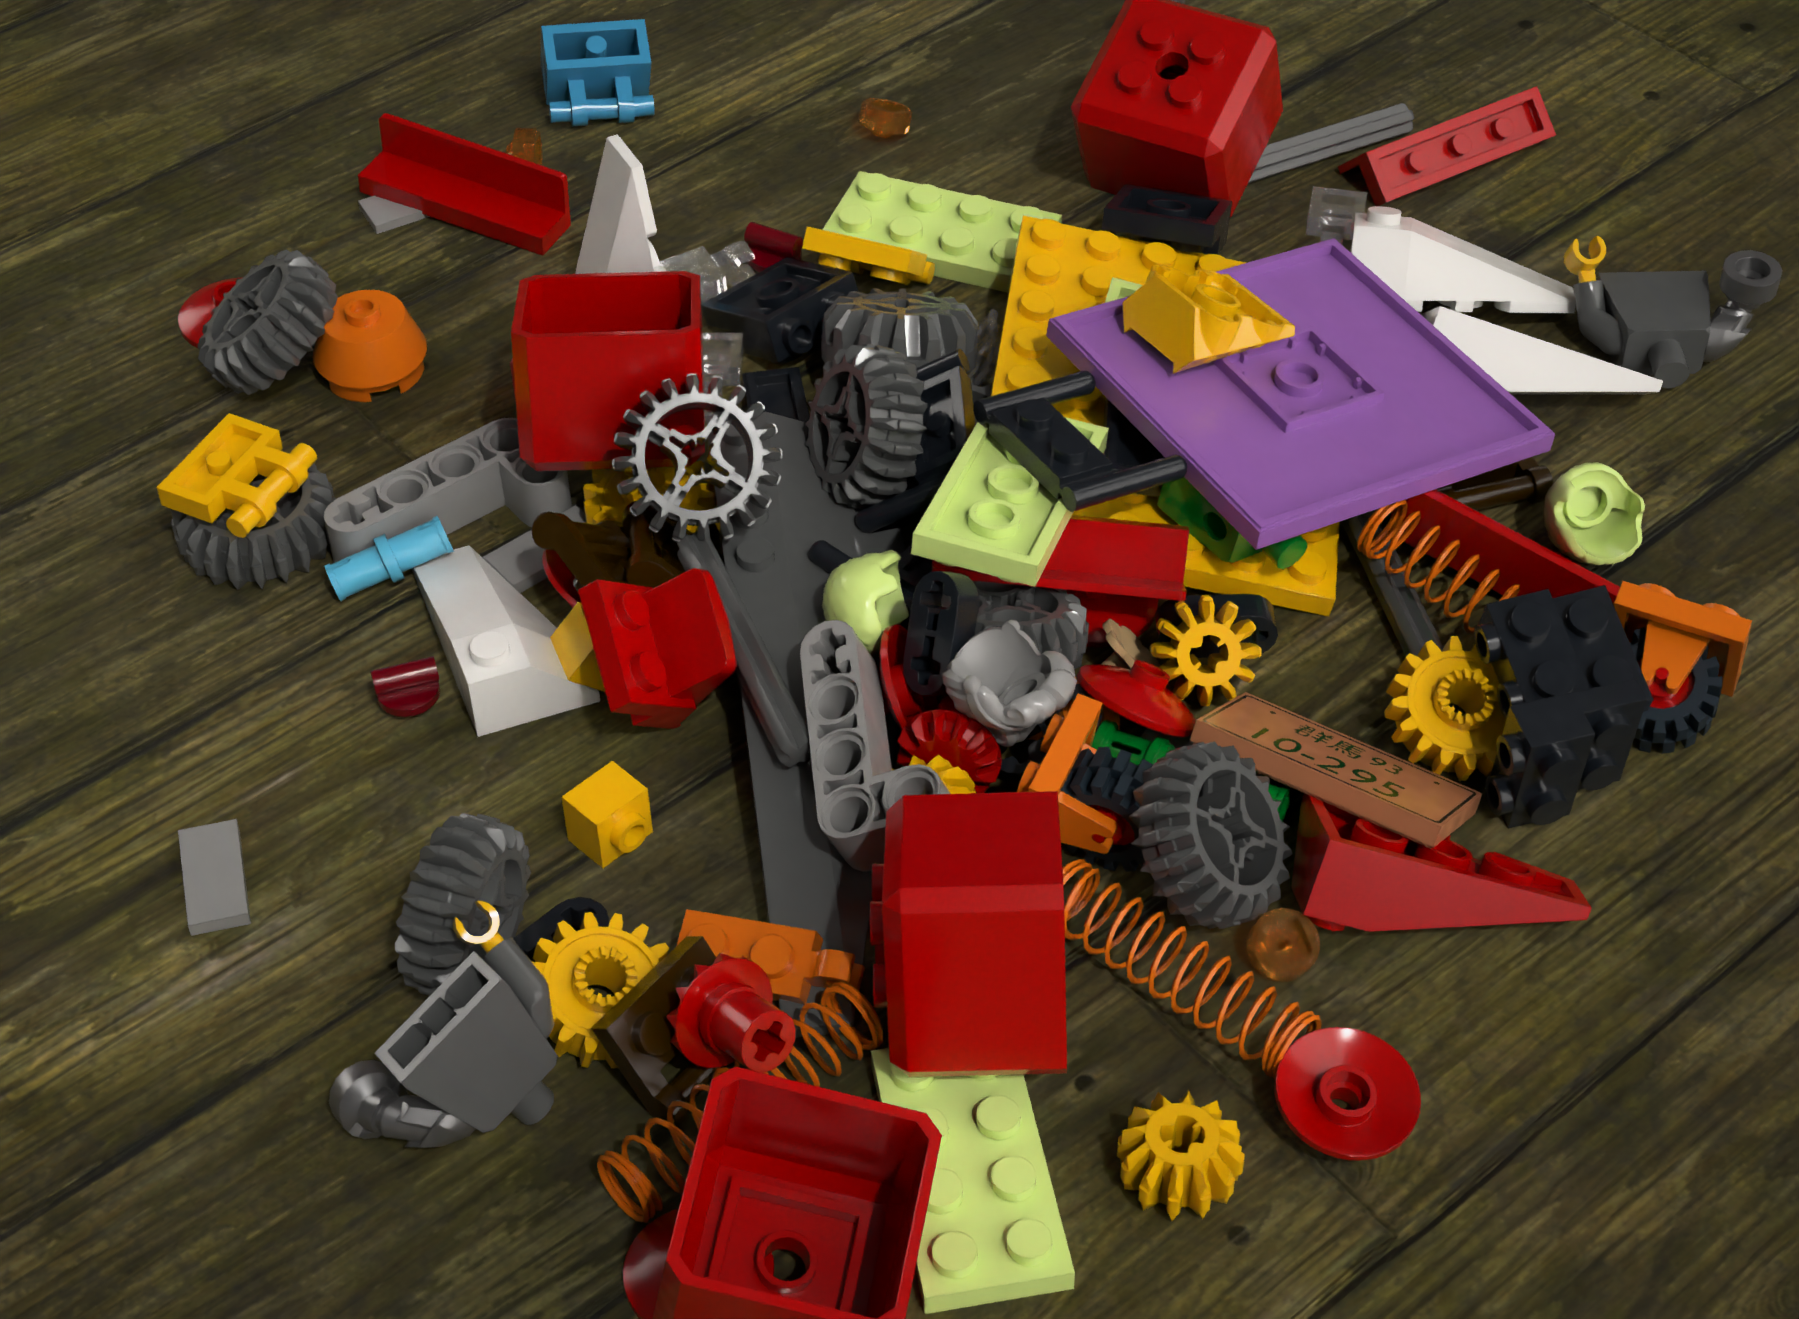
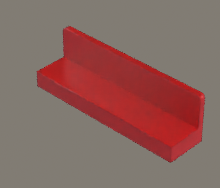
M1536 86L1365 152L1337 167L1340 174L1360 167L1374 205L1380 206L1556 136L1539 89Z
M384 113L379 118L383 151L358 174L361 193L421 210L424 215L542 256L571 226L568 181L566 174L388 113Z
M1435 489L1405 499L1407 513L1403 522L1415 511H1420L1421 518L1413 532L1404 542L1415 548L1431 527L1439 525L1440 534L1425 554L1437 560L1442 551L1452 541L1459 540L1460 547L1447 566L1459 571L1471 556L1479 554L1480 561L1470 575V578L1481 583L1491 571L1499 569L1500 576L1491 589L1501 595H1504L1514 584H1519L1520 587L1517 596L1549 589L1552 598L1605 585L1614 605L1620 586ZM1396 508L1392 511L1390 519L1392 518Z
M1072 515L1035 587L1185 601L1187 590L1183 582L1189 528L1188 526ZM932 560V572L961 573L968 576L972 581L1029 586L1022 583L1006 582L998 577L958 566L942 565Z

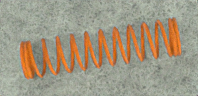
M1406 500L1376 509L1362 528L1358 537L1357 549L1359 552H1362L1364 556L1366 555L1368 559L1385 557V570L1388 574H1397L1405 571L1404 584L1407 588H1418L1424 585V599L1427 603H1437L1444 600L1443 610L1447 618H1455L1464 614V629L1467 633H1473L1475 627L1472 628L1468 625L1474 606L1485 597L1500 576L1499 569L1491 571L1484 578L1473 594L1469 604L1451 613L1449 611L1451 597L1476 569L1480 561L1479 554L1471 556L1465 562L1447 591L1440 596L1431 598L1429 596V589L1432 580L1456 555L1460 547L1459 540L1452 541L1442 551L1427 577L1417 583H1411L1409 575L1412 566L1434 544L1440 534V526H1433L1425 533L1413 550L1407 563L1399 568L1392 569L1390 567L1392 552L1413 532L1420 521L1421 514L1420 511H1415L1403 522L1407 513ZM1396 508L1386 527L1372 541L1380 523ZM1392 538V540H1391V542H1390V544H1389V546H1388V548H1387L1386 550H1384V551L1381 552V553L1374 554V553L1378 552L1380 549H1382V548L1390 541V539ZM1519 584L1512 585L1499 601L1516 597L1520 591Z
M1084 859L1074 860L1063 867L1064 885L1077 871L1083 869V875L1075 883L1064 905L1065 937L1070 940L1083 938L1084 948L1088 954L1098 955L1105 952V962L1110 969L1118 970L1126 967L1127 978L1133 984L1148 982L1149 993L1153 998L1164 999L1171 996V1007L1176 1014H1187L1193 1011L1194 1024L1198 1029L1206 1030L1216 1026V1038L1220 1044L1230 1045L1238 1042L1239 1054L1243 1060H1255L1261 1057L1262 1070L1267 1076L1273 1077L1275 1080L1280 1061L1283 1059L1292 1041L1307 1024L1309 1026L1305 1035L1321 1029L1322 1023L1319 1015H1314L1313 1011H1305L1299 1014V1002L1290 1003L1274 1022L1263 1049L1254 1054H1247L1244 1050L1245 1038L1262 1022L1270 1011L1277 996L1276 987L1266 988L1258 996L1247 1013L1241 1031L1237 1036L1230 1039L1224 1038L1221 1034L1222 1022L1232 1015L1248 995L1254 982L1253 971L1243 973L1230 987L1221 1004L1217 1019L1210 1023H1202L1199 1019V1008L1217 992L1225 981L1232 965L1230 956L1222 957L1214 963L1199 987L1194 1004L1187 1008H1180L1176 1003L1177 992L1183 989L1201 969L1208 956V941L1199 942L1186 955L1178 968L1171 990L1165 993H1158L1154 988V978L1160 975L1180 953L1187 937L1186 927H1178L1166 937L1154 957L1149 975L1143 978H1136L1132 973V964L1139 960L1159 937L1165 923L1164 912L1154 913L1144 922L1131 944L1127 961L1120 964L1114 963L1110 958V950L1118 945L1137 923L1143 909L1142 897L1131 899L1120 910L1110 927L1105 946L1099 949L1092 948L1088 943V936L1096 931L1116 908L1122 893L1120 883H1113L1106 887L1092 905L1086 918L1083 932L1072 934L1067 929V921L1076 916L1087 905L1099 885L1101 876L1099 869H1093L1091 863H1087ZM1116 889L1115 896L1107 910L1090 927L1102 901L1111 891ZM1138 903L1130 922L1113 940L1123 917L1132 906ZM1159 918L1158 925L1153 934L1135 954L1143 935L1151 924ZM1181 933L1180 939L1177 942L1174 950L1171 952L1168 958L1158 967L1159 962L1169 944L1178 934ZM1203 948L1197 963L1181 981L1190 961ZM1225 963L1224 969L1222 970L1219 978L1211 987V989L1204 995L1205 990L1208 984L1210 983L1211 979L1218 971V969ZM1247 979V982L1243 990L1241 991L1240 995L1237 997L1234 1003L1228 1008V1005L1232 1000L1234 994L1241 986V984ZM1270 995L1264 1008L1261 1010V1012L1258 1014L1255 1020L1251 1023L1259 1006L1266 999V997ZM1292 1011V1014L1290 1015L1288 1021L1286 1022V1024L1284 1025V1027L1281 1029V1031L1278 1033V1035L1275 1037V1035H1276L1278 1029L1280 1028L1282 1022L1285 1020V1018L1288 1016V1014Z
M834 982L832 986L826 988L822 993L821 1004L814 1002L805 1003L800 1009V1020L793 1019L794 1025L800 1027L803 1039L813 1058L823 1070L833 1076L839 1077L841 1075V1062L827 1040L818 1031L805 1023V1014L809 1009L821 1010L828 1032L838 1047L851 1059L861 1061L863 1050H875L883 1042V1027L873 1006L862 993L845 982ZM836 993L844 995L860 1011L869 1026L873 1041L864 1037L855 1027H850L837 1014H842V1010ZM829 1016L841 1026L839 1030L854 1044L857 1054L851 1051L840 1039L836 1030L831 1025ZM809 1034L830 1055L836 1070L832 1069L819 1055ZM793 1046L791 1053L807 1070L814 1086L820 1087L819 1078L814 1068ZM788 1055L785 1063L798 1082L810 1084L799 1073ZM735 1060L734 1067H740V1063ZM777 1067L771 1070L775 1076L787 1079ZM717 1068L713 1073V1078L728 1071L730 1068ZM694 1085L690 1092V1104L684 1101H672L668 1106L667 1121L661 1118H649L645 1123L644 1138L637 1135H626L622 1140L621 1154L606 1150L603 1155L598 1157V1173L604 1186L617 1205L635 1221L647 1223L650 1218L654 1217L656 1211H662L663 1202L658 1191L647 1176L630 1162L627 1145L631 1141H636L647 1147L652 1162L661 1177L675 1192L683 1194L685 1181L669 1157L652 1143L650 1128L654 1124H660L668 1128L678 1151L690 1166L692 1157L688 1154L681 1140L692 1153L695 1144L681 1129L675 1126L673 1111L677 1107H683L691 1111L699 1130L703 1112L696 1106L695 1095L702 1090L709 1092V1085ZM661 1161L667 1166V1168L673 1174L677 1183L667 1173ZM611 1165L614 1166L630 1184L635 1194L637 1195L642 1208L639 1207L623 1189L618 1179L616 1178Z

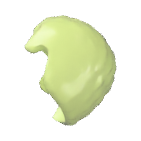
M1599 462L1576 465L1562 474L1548 490L1544 501V525L1551 543L1562 554L1572 560L1589 565H1612L1623 562L1627 557L1632 556L1641 545V521L1645 504L1643 498L1634 492L1624 481L1623 477L1613 468Z
M894 550L882 553H867L862 557L849 559L831 572L824 587L822 608L825 621L839 620L850 625L873 659L879 657L881 637L885 628L896 624L899 625L909 617L900 584L898 561L901 559V556Z

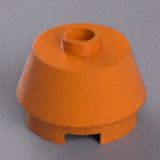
M358 290L338 297L336 305L332 308L334 311L333 318L324 325L325 334L316 339L313 352L314 366L319 374L329 381L332 393L350 401L372 402L370 393L386 391L399 385L400 393L402 394L413 387L424 371L423 360L427 352V341L403 303L396 296L380 290Z

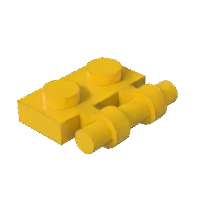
M808 226L806 228L802 249L820 253L818 260L820 265L857 274H863L865 270L871 271L870 276L905 285H908L911 280L930 284L933 279L935 264L926 261V254Z
M228 413L156 488L162 506L209 523H213L226 508L235 511L227 519L226 526L232 534L239 538H244L254 527L265 526L277 512L276 503L287 492H296L308 479L307 470L317 460V454L313 448L305 443H299L290 453L281 451L283 446L279 430ZM258 474L267 477L258 487L249 485Z

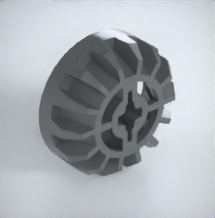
M878 288L871 289L869 294L851 291L846 297L839 296L824 313L821 359L825 363L826 361H833L838 349H848L850 345L862 346L863 343L892 348L895 352L904 353L907 362L916 364V368L957 349H961L969 361L970 370L966 372L969 373L975 369L977 362L978 322L965 303H958L951 296L937 298L930 291L922 294L906 293V289L899 288V292H883Z

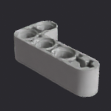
M501 418L492 421L331 502L324 511V522L333 562L335 563L376 545L373 540L374 538L383 534L386 535L387 539L433 520L432 518L438 516L446 535L506 505L523 523L532 527L534 520L541 513L548 511L562 513L572 507L568 471H535L520 458L517 418Z
M839 620L824 621L814 626L805 635L800 648L817 819L821 830L853 869L863 872L872 871V864L884 863L886 811L903 795L951 793L939 775L928 766L918 764L892 770L878 666L850 625Z

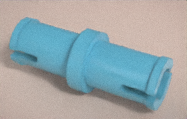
M438 516L389 539L383 534L373 539L376 545L333 564L324 565L340 602L350 595L389 578L392 579L393 583L405 578L403 572L445 553L454 552Z

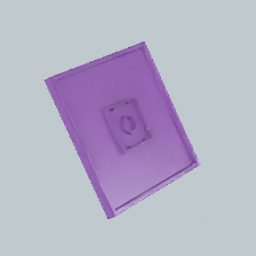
M1335 238L1216 271L1219 274H1229L1295 326V335L1174 374L1173 362L1134 330L1124 333L1122 303L1128 297L1049 319L1046 336L1080 371H1088L1094 376L1096 387L1164 457L1176 454L1185 459L1187 473L1184 477L1255 550L1551 450L1555 433Z

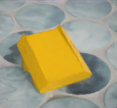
M1155 264L1152 266L1145 284L1122 303L1124 333L1134 330L1172 361L1173 374L1295 335V326L1229 274H1219L1211 270L1197 269L1194 275H1188L1176 268Z

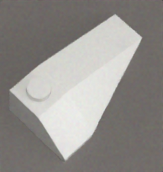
M618 134L607 137L575 274L665 272L666 269L660 266L657 253L648 239L656 235L657 228L643 166Z
M1374 206L1369 207L1367 213L1355 212L1351 253L1417 312H1422L1423 301H1438L1443 305L1450 306V309L1456 312H1473V308L1481 307L1483 301H1495L1494 306L1497 309L1509 313H1574L1575 311L1574 290L1568 285L1414 218L1401 217V211L1396 208Z
M1441 306L1421 314L1510 394H1651L1660 392L1663 383L1662 380Z
M468 545L454 549V552L445 553L412 568L478 737L600 702V694L597 689L571 682L567 679L550 639L557 627L491 567L471 546Z

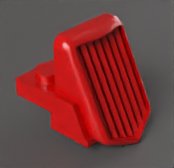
M689 569L655 588L597 579L578 589L610 711L612 713L630 714L633 726L675 729L681 726L680 723L697 709L696 705L735 671L737 660L729 618L714 578L708 570Z

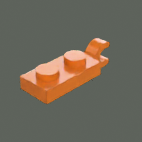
M686 909L677 942L678 945L687 936H703L716 957L719 953L734 958L742 956L759 965L768 976L773 1000L776 1001L783 999L805 1004L811 986L828 988L834 982H845L859 991L865 969L863 965L854 963L856 956L852 953L833 949L821 950L823 938L815 930Z

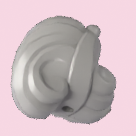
M1017 620L1006 621L1002 628L990 627L977 633L957 652L955 658L950 661L947 669L942 673L943 684L946 686L945 691L953 700L954 708L959 713L981 723L990 731L997 743L1005 747L1024 741L1037 724L1044 722L1054 712L1064 708L1071 700L1077 683L1074 666L1069 659L1056 651H1045L1041 654L1030 636L1020 630V624Z

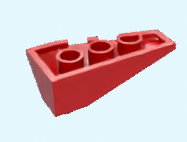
M1304 793L1302 797L1291 888L1302 914L1310 922L1321 928L1331 931H1343L1348 926L1372 932L1581 921L1588 919L1592 909L1574 880L1497 852H1487L1482 860L1476 859L1468 849L1451 841V835L1430 849Z

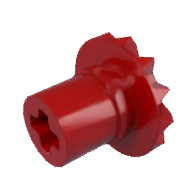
M949 696L942 697L937 710L925 711L912 717L904 726L897 740L900 744L897 758L898 763L903 766H909L914 755L924 760L927 765L939 754L943 759L948 760L953 767L959 766L961 770H965L975 783L974 789L976 793H984L992 782H996L1001 769V750L994 736L978 721L959 713L954 708V702Z
M722 953L718 954L714 963L710 966L695 964V979L688 987L675 988L681 1001L678 1008L666 1016L675 1029L670 1042L689 1061L706 1068L726 1066L736 1060L750 1070L764 1073L782 1064L794 1045L796 1028L793 1019L783 1010L772 1004V988L764 970L744 956L734 958Z

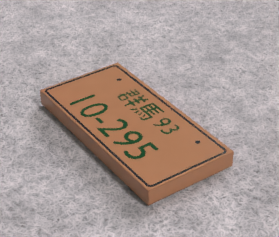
M1247 692L1198 718L1190 738L1193 744L1199 742L1206 744L1215 741L1221 747L1234 745L1240 758H1253L1255 772L1269 776L1273 780L1430 849L1437 846L1475 815L1483 794Z

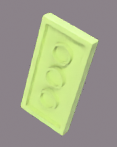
M859 171L822 230L926 254V261L935 264L934 276L1008 293L1023 215L1038 219H1052L1062 223V215L1043 211L1032 206L1010 204L988 199L981 195H969L941 189L930 184H918L890 178L879 173Z
M1065 417L1093 445L1104 453L1109 428ZM977 422L914 530L911 554L935 560L942 565L958 566L992 575L1006 582L1022 583L1035 587L1073 512L1068 511L1062 498L1056 499L989 433L988 423L982 425Z
M889 1048L872 1050V1072L879 1102L927 1113L942 1135L915 1268L924 1313L929 1314L1074 1289L1075 1271L1024 1074L908 1077L890 1063Z

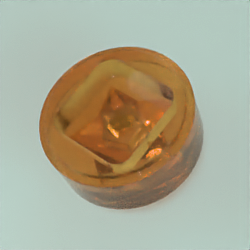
M868 98L861 103L858 122L870 129L875 136L889 138L894 134L899 135L909 132L912 111L909 107L899 102L881 98Z
M516 128L513 140L507 145L505 153L542 165V140L540 132L536 128Z
M1279 908L1265 913L1252 926L1247 936L1246 951L1252 966L1262 976L1276 982H1289L1301 977L1314 965L1320 952V938L1316 927L1305 915L1293 909Z

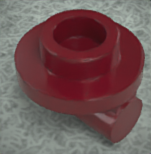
M750 222L746 227L744 241L748 243L747 261L754 270L761 272L786 257L797 260L802 259V237L755 222Z
M434 656L370 671L377 702L381 709L391 715L409 717L421 714L430 709L440 696L439 675Z

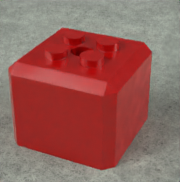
M1125 0L1071 105L1084 173L1091 188L1116 195L1125 184L1230 200L1232 201L1231 218L1283 112L1277 43L1270 28L1171 0ZM1174 65L1180 66L1186 72L1184 75H1180L1172 80L1159 76L1163 69Z
M687 271L534 275L520 280L511 329L520 458L535 471L612 469L611 463L614 458L631 456V450L620 448L613 443L615 434L625 432L636 435L637 430L627 425L623 420L626 410H634L644 417L649 414L639 400L641 393L647 390L660 403L666 401L661 391V382L664 379L670 378L675 383L678 394H686L685 379L687 374L690 373L697 374L699 393H705L700 275ZM705 410L677 412L665 418L659 424L670 431L675 429L685 435H695L702 432L705 428ZM647 440L645 447L646 469L674 467L671 459L660 451V447ZM705 442L703 445L697 444L694 451H692L689 445L681 450V453L688 458L685 467H690L705 453Z
M1058 791L903 795L886 811L884 863L872 864L873 901H870L871 946H875L876 964H873L874 1008L887 1007L890 1063L908 1077L1067 1073L1064 884Z
M736 1066L712 1079L664 1265L653 1319H905L942 1138L941 1133L927 1113ZM786 1249L793 1251L804 1261L806 1273L796 1280H780L768 1271L764 1258L775 1250Z

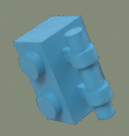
M645 19L541 26L540 62L546 105H549L551 123L571 121L572 127L587 126L588 120L617 118L618 123L634 122L635 117L653 116L655 114L653 95H649L651 57Z

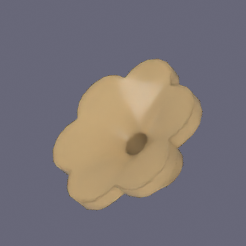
M1108 619L1103 623V629L1107 634L1106 640L1114 652L1101 665H1111L1131 670L1134 662L1141 660L1158 668L1160 667L1156 657L1152 656L1150 651L1142 645L1141 641L1130 629L1125 626L1120 627L1112 619Z

